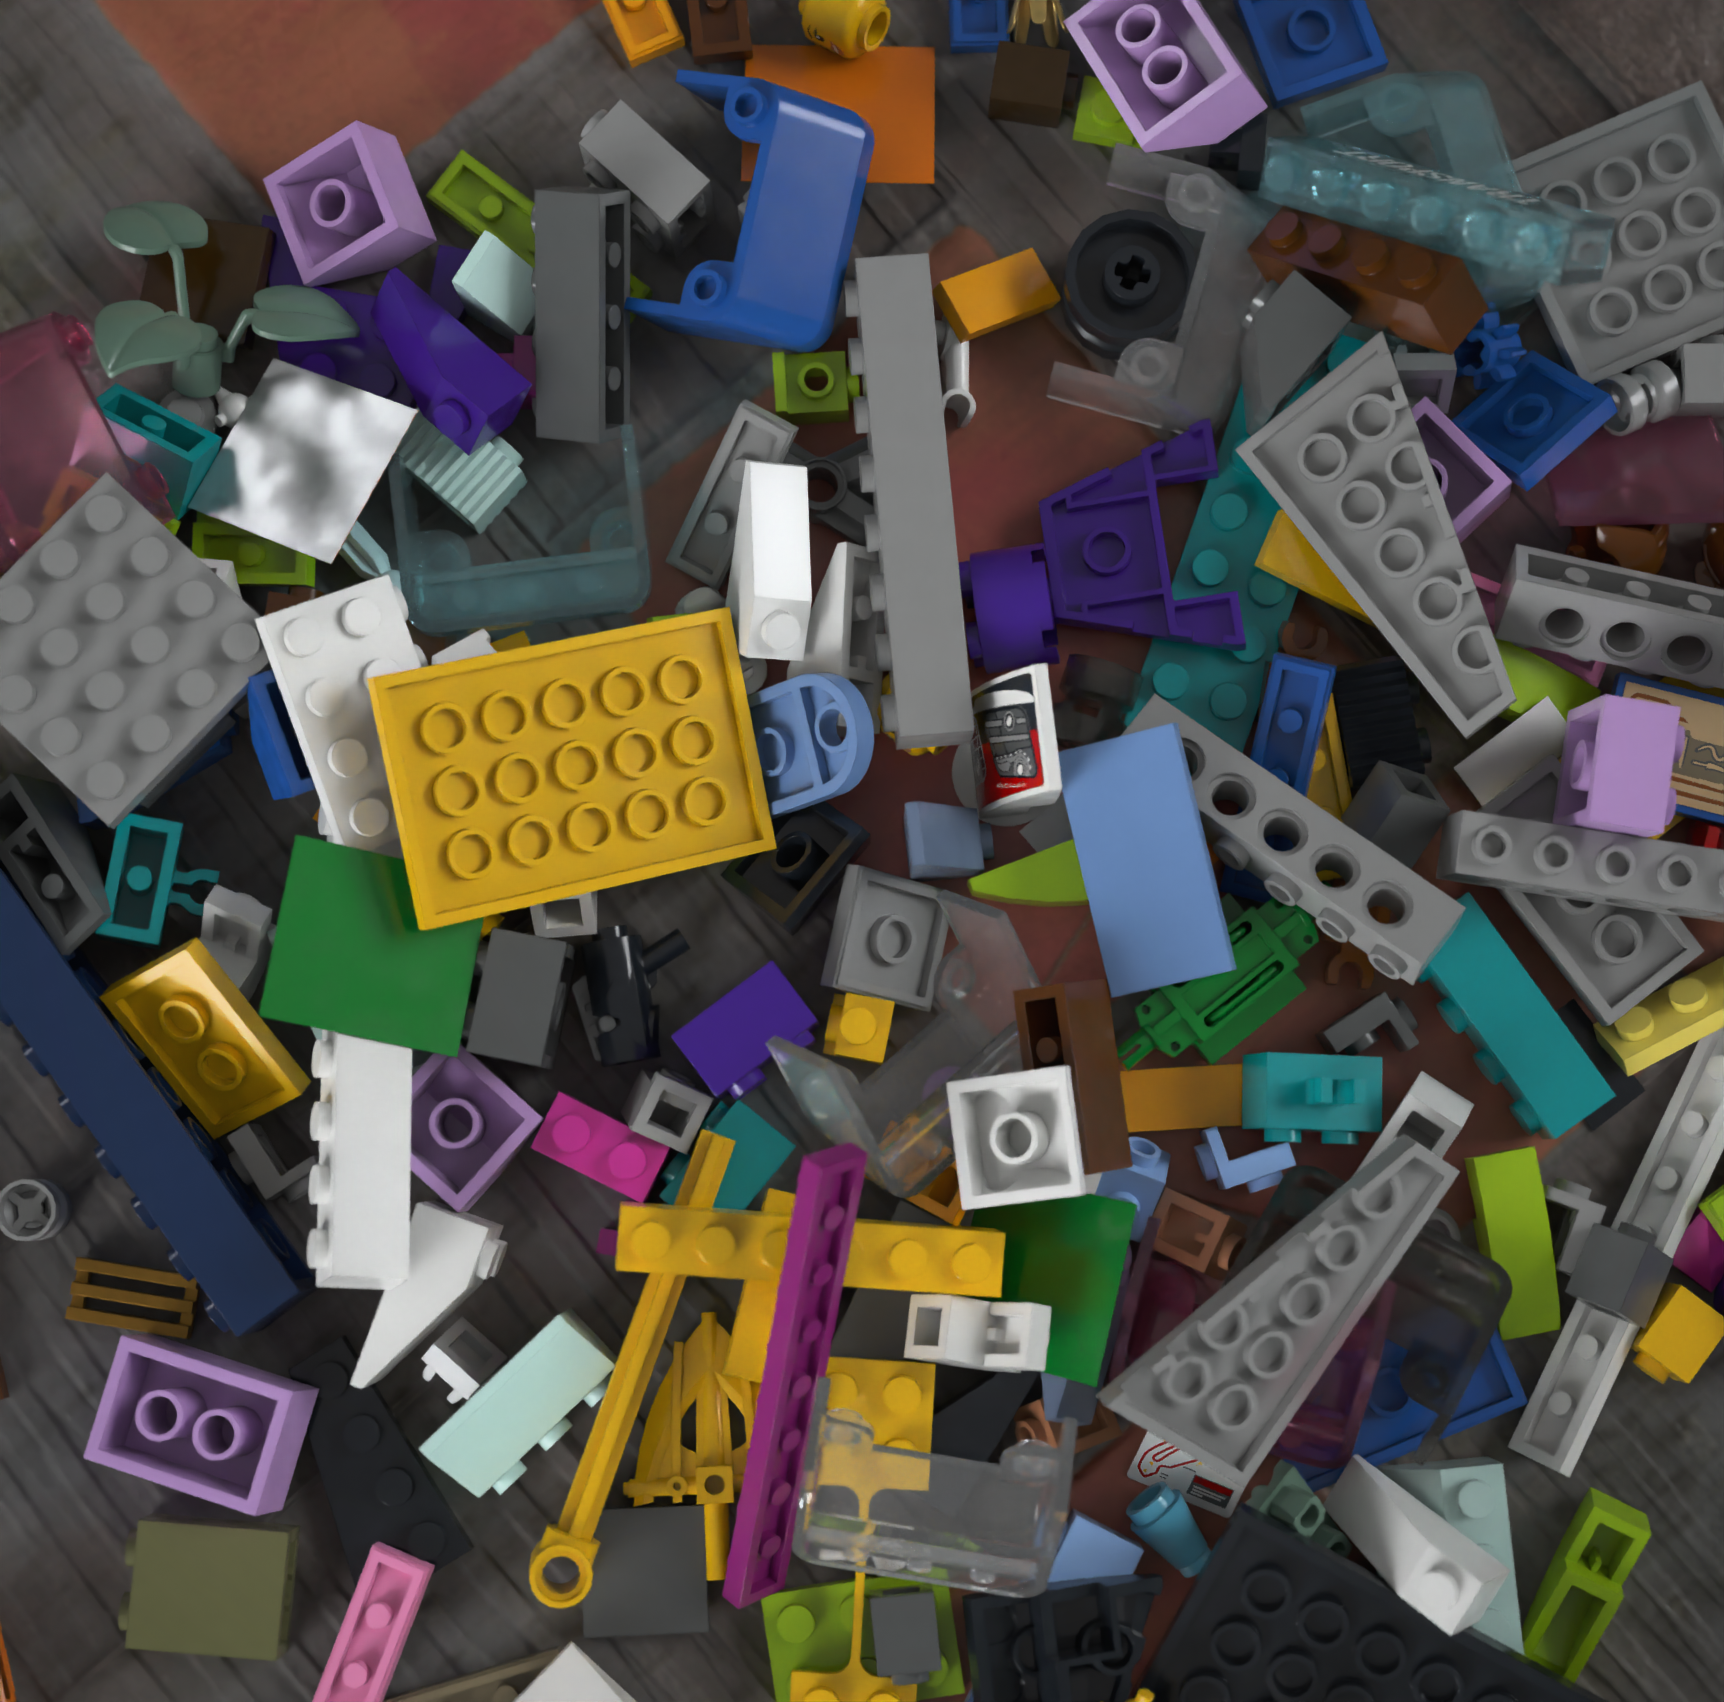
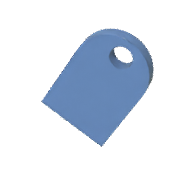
M834 673L802 674L747 696L771 820L845 794L862 780L870 765L873 754L874 728L870 710L864 697L849 680ZM839 713L843 715L847 725V732L843 742L840 740L836 730V721Z

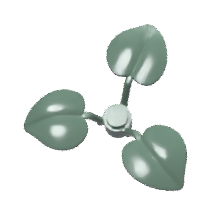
M159 200L137 202L126 207H116L110 210L104 217V234L117 248L139 255H157L168 251L173 262L178 313L175 311L164 313L157 305L141 300L121 301L104 307L96 317L94 340L98 357L109 378L135 367L173 361V388L177 392L189 397H209L219 392L222 362L232 363L235 361V348L250 324H252V329L257 335L271 340L286 342L360 336L359 326L340 304L327 294L308 286L278 285L264 288L255 293L253 298L254 308H248L241 312L228 339L223 343L214 327L190 320L184 255L181 249L198 248L207 243L208 227L204 219L197 212L184 205Z

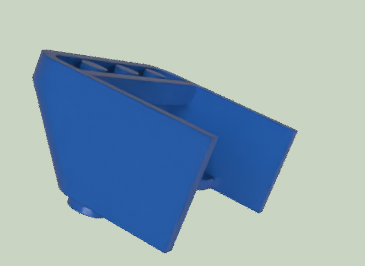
M678 69L675 81L718 111H724L725 124L732 134L745 142L760 144L734 262L708 260L697 265L686 278L680 304L626 297L624 309L668 332L796 352L814 351L828 340L833 330L875 142L873 130L865 119L851 109L763 79Z

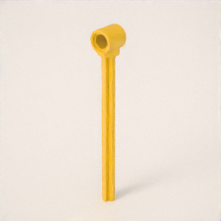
M701 1129L674 1205L713 1207L736 1144L735 1140ZM648 1274L558 1524H547L542 1540L536 1544L531 1553L529 1563L531 1589L538 1600L549 1607L563 1609L574 1606L585 1598L591 1588L593 1578L592 1566L601 1544L593 1535L688 1275ZM559 1556L572 1559L579 1567L576 1576L569 1582L562 1584L550 1581L543 1573L546 1563L552 1558Z

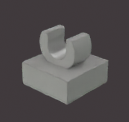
M1398 345L1396 353H1393V361L1411 409L1426 396L1442 413H1448L1457 372L1454 353L1450 355L1429 348L1428 353H1407L1406 345Z
M462 1316L432 1344L421 1358L427 1364L423 1371V1378L427 1382L436 1374L443 1378L454 1388L446 1398L452 1404L458 1402L462 1397L468 1400L500 1368L508 1357Z

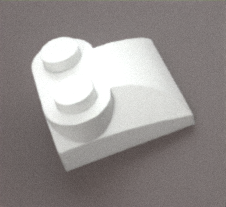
M1069 1065L946 1082L962 1210L1086 1195Z

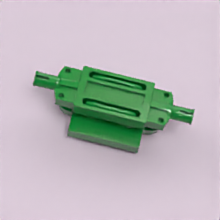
M1322 880V881H1321V883H1323L1324 885H1326V886H1328V887H1332V886H1331L1328 882H1326L1325 880ZM1230 893L1226 894L1220 901L1237 969L1149 989L1148 991L1151 996L1133 1009L1140 1029L1116 1047L1118 1059L1136 1045L1138 1049L1120 1062V1064L1129 1071L1131 1067L1155 1048L1172 1059L1189 1045H1192L1208 1066L1213 1065L1307 989L1293 970L1300 965L1296 959L1319 941L1315 925L1312 923L1316 918L1297 904L1288 906L1279 902L1274 897L1258 910L1252 906L1244 911Z

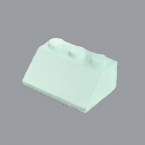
M570 1308L558 1314L418 1449L426 1458L478 1498L491 1487L501 1495L528 1469L520 1459L538 1443L547 1451L573 1426L565 1416L580 1401L584 1400L592 1408L605 1395L612 1375L611 1372L614 1370L618 1357Z
M1486 1456L1375 1467L1511 1570L1480 1621L1471 1625V1627L1524 1655L1503 1463ZM1376 1570V1575L1383 1578L1381 1574Z

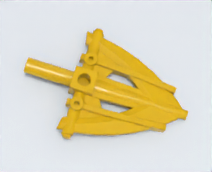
M717 1312L701 1313L700 1325L693 1331L685 1344L684 1342L674 1341L673 1363L658 1389L645 1425L639 1448L635 1479L623 1482V1493L628 1495V1498H634V1507L654 1502V1497L672 1496L673 1503L683 1502V1495H697V1504H704L707 1580H725L727 1559L730 1553L729 1503H734L735 1493H741L747 1452L750 1447L757 1409L756 1403L761 1383L722 1374L731 1336L717 1322ZM728 1398L737 1406L745 1419L746 1442L733 1451ZM695 1400L696 1452L682 1445V1419Z

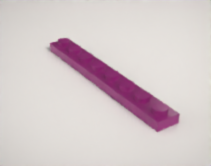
M846 1142L803 1156L798 1175V1187L791 1225L787 1234L788 1241L781 1279L777 1289L776 1306L770 1338L767 1343V1355L760 1393L756 1403L757 1409L750 1447L747 1452V1463L740 1500L737 1506L736 1523L731 1550L727 1559L728 1566L722 1597L738 1609L783 1590L785 1586L868 1158V1152L852 1142Z

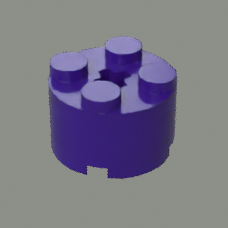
M1043 542L970 553V561L958 562L962 598L966 599L968 609L975 608L977 620L966 622L970 658L974 659L975 668L985 667L987 674L1014 671L1034 664L1047 663V666L1060 664L1057 646H1053L1059 645L1050 580L1046 576L1045 562H1047Z

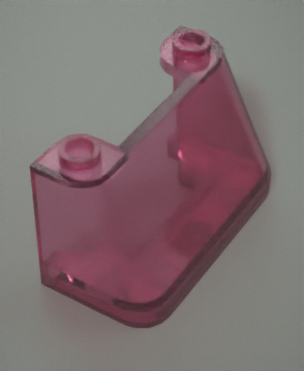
M53 311L0 332V571L3 574L106 472L163 525L176 517L165 496L169 493L166 480L151 463L145 462L142 465L124 454L85 379L81 368L92 360L89 347L93 345V340L86 327L73 315L66 317Z

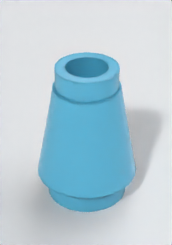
M1164 1481L1149 1486L1137 1495L1126 1509V1514L1132 1520L1130 1529L1175 1569H1178L1185 1578L1195 1576L1201 1571L1211 1553L1205 1538L1180 1490H1171Z

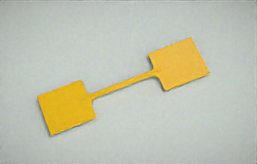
M829 1356L805 1483L845 1485L852 1488L859 1498L851 1658L843 1669L836 1672L792 1669L790 1702H916L917 1684L894 1685L892 1684L891 1676L878 1677V1675L867 1671L861 1662L870 1499L880 1489L929 1490L936 1363Z

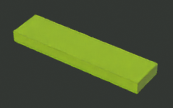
M461 150L426 194L428 202L478 239L484 230L493 234L534 268L535 233L531 226V212L535 203L472 156ZM630 273V297L649 300L653 295L652 289ZM630 312V323L637 316L632 312Z

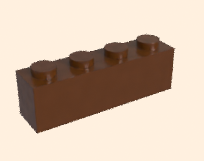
M1284 205L1247 249L1267 283L1274 279L1281 285L1295 269L1352 317L1350 322L1380 332L1383 331V333L1452 355L1489 309L1462 258Z

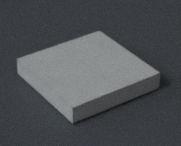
M847 864L820 985L853 994L893 1001L895 1005L930 1012L956 893L861 865Z

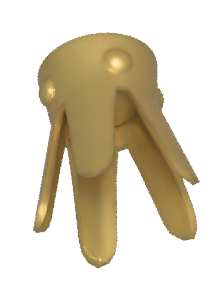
M1014 0L1006 34H1009L1014 28V43L1025 44L1031 17L1035 24L1043 25L1046 43L1050 47L1056 48L1059 42L1057 15L1065 33H1069L1063 23L1065 17L1060 1Z

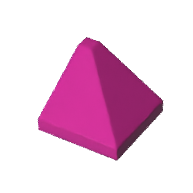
M1697 1206L1672 1258L1674 1259L1672 1266L1706 1291L1712 1293L1724 1275V1242Z

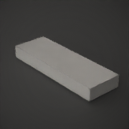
M746 399L739 404L667 556L666 563L716 590H719L724 585L731 569L746 460L783 463L799 427Z

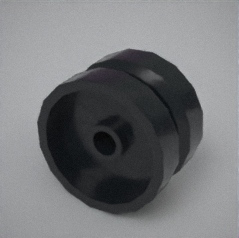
M1126 209L1102 215L1083 229L1068 253L1060 299L1066 326L1081 346L1104 359L1132 362L1152 357L1174 342L1189 316L1190 308L1196 297L1199 268L1193 246L1175 224L1153 212ZM1121 284H1132L1134 286V289L1127 290L1123 288Z

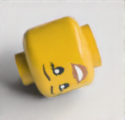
M799 0L798 6L799 13L802 15V27L805 36L812 43L848 59L857 58L865 52L874 51L883 41L890 24L891 14L890 9L886 6V0Z

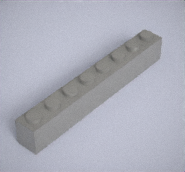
M929 254L855 258L853 280H843V300L845 317H856L858 338H848L850 373L851 375H862L864 396L854 397L853 405L856 434L867 433L869 455L859 456L861 492H872L874 514L864 515L867 552L878 551L880 574H870L871 606L873 612L883 611L885 634H875L876 662L878 672L889 671L891 694L881 695L883 732L894 731L896 750L970 744L974 733V720Z

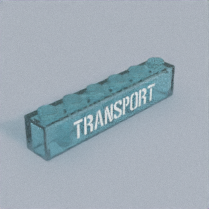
M1316 136L1268 137L1258 191V198L1556 285L1602 281L1616 218Z

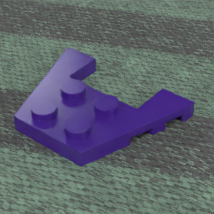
M263 215L262 227L270 228L277 234L268 273L270 287L278 285L305 286L278 217ZM439 245L429 296L460 323H463L467 312L457 294L452 279L471 250ZM319 286L311 287L327 294L340 304L358 324L360 336L303 342L277 341L279 360L415 408L417 403L370 314L377 296Z
M1210 418L1200 420L1188 426V431L1165 443L1160 440L1142 449L1141 455L1111 470L1106 467L1038 502L1054 615L1057 624L1232 651L1246 650L1238 591L1174 600L1156 489L1163 486L1219 477Z

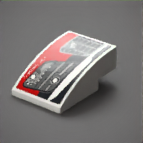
M1042 663L999 676L971 692L974 733L970 742L979 819L1027 814L1030 807L1055 804L1062 791L1047 663Z

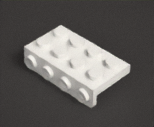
M389 574L254 619L335 843L366 851L400 839L367 678L429 666L422 649L416 644L413 645L405 622L409 615L406 600L401 590L395 585L392 586Z

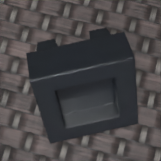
M1259 113L1245 123L1242 129H1237L1218 144H1210L1208 168L1237 172L1236 189L1260 191L1268 113Z

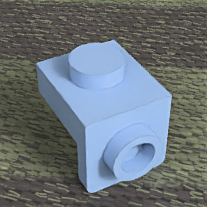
M1217 1126L1199 1131L1203 1144L1194 1146L1196 1158L1205 1181L1216 1179L1219 1190L1246 1182L1249 1193L1260 1191L1285 1182L1281 1170L1296 1165L1288 1142L1279 1143L1229 1160Z
M1134 1136L1129 1137L1133 1167L1102 1172L1095 1195L1137 1204L1130 1239L1140 1243L1166 1184L1171 1155L1159 1149L1150 1140Z

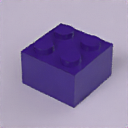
M771 960L671 1035V1037L716 1097L723 1099L731 1094L735 1100H741L767 1080V1077L761 1070L779 1056L789 1064L817 1042L811 1032L820 1025L774 961Z

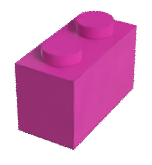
M558 1092L530 1147L640 1203H648L659 1177L674 1150L630 1130L627 1123L564 1092Z

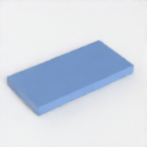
M1170 723L1058 752L1062 792L1111 997L1114 998L1237 969L1178 723Z

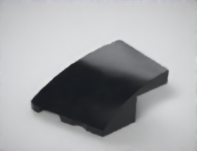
M1153 1573L1092 1577L1030 1584L962 1595L973 1701L1127 1702L1132 1687L1131 1672L1141 1658L1147 1639L1142 1633L1154 1596L1161 1595L1162 1576Z

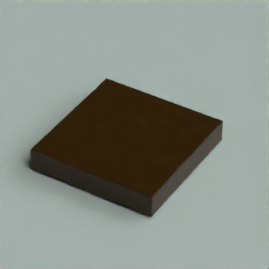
M203 218L208 227L207 243L198 248L181 249L184 255L190 320L214 327L218 332V337L225 343L241 312L248 308H254L253 298L255 293L266 287L277 234L267 227ZM168 251L157 255H149L140 300L157 305L164 313L168 311L178 313L172 258ZM252 324L246 328L236 348L252 350L256 334L252 329Z

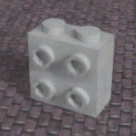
M621 99L609 112L606 109H602L594 114L586 123L581 132L583 139L579 142V147L585 164L582 171L591 183L589 187L631 190L630 219L635 223L631 230L652 252L658 253L663 248L677 260L716 219L711 181Z

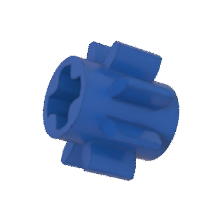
M1498 311L1486 312L1453 352L1457 367L1456 377L1474 376V388L1478 390L1491 387L1496 380L1502 382L1515 379L1517 375L1513 366L1519 361L1520 356L1527 354V350L1522 347L1521 339L1517 333L1520 325L1518 323L1499 325L1500 317Z

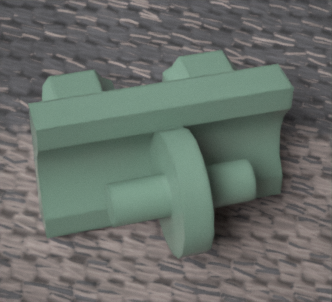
M1280 1459L1274 1467L1273 1476L1268 1486L1263 1484L1256 1486L1251 1492L1252 1498H1249L1246 1504L1346 1558L1351 1552V1543L1326 1512L1324 1505L1311 1491L1294 1465Z

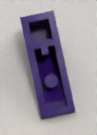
M394 267L389 270L370 314L423 417L467 455H471L513 424L532 384L398 268Z

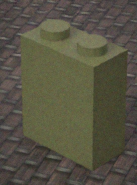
M152 1513L139 1519L137 1528H131L125 1548L126 1566L133 1567L131 1592H124L118 1615L119 1629L127 1630L125 1649L277 1661L288 1651L300 1525Z

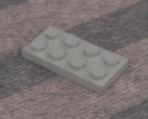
M1554 754L1545 757L1476 812L1553 824L1561 763ZM1496 888L1601 1026L1613 1024L1704 952V949L1678 915Z

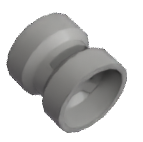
M1651 360L1632 368L1629 374L1619 373L1603 379L1596 386L1612 396L1618 410L1603 426L1611 434L1620 437L1641 429L1646 421L1656 423L1674 416L1679 410L1681 403L1680 386L1676 376L1666 364L1658 360Z
M20 1179L9 1183L0 1191V1229L6 1236L16 1241L46 1240L57 1236L66 1228L71 1218L72 1203L68 1192L61 1184L50 1179Z

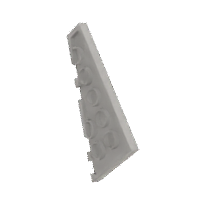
M1381 331L1235 450L1464 737L1468 739L1515 703L1517 699L1383 331Z
M1403 1134L1095 1396L1106 1407L1245 1488L1461 1171L1406 1134Z

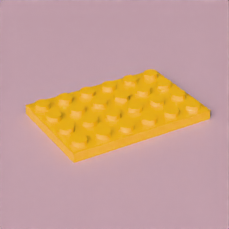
M729 607L367 678L419 930L434 929L777 849Z

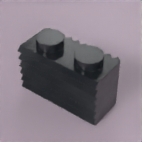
M1400 655L1337 665L1331 693L1335 705L1350 792L1361 788L1379 760L1424 775V764L1431 763L1432 751L1426 728H1416V719L1413 714L1412 704H1418L1420 701L1419 684L1416 675L1410 668H1404V660Z

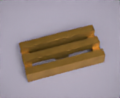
M82 1256L76 1257L74 1269L77 1270L75 1281L71 1283L70 1294H72L71 1305L67 1306L65 1319L184 1339L191 1338L201 1287L195 1278L187 1281L178 1272ZM93 1272L186 1288L184 1299L94 1285L90 1284L91 1275ZM87 1297L180 1312V1323L87 1308Z

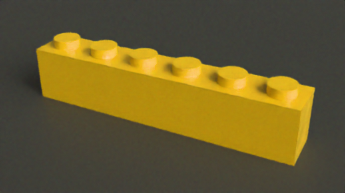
M620 1201L615 1268L618 1271L780 1282L792 1214ZM856 1218L843 1286L1001 1297L1005 1233L995 1228L956 1227L954 1225Z

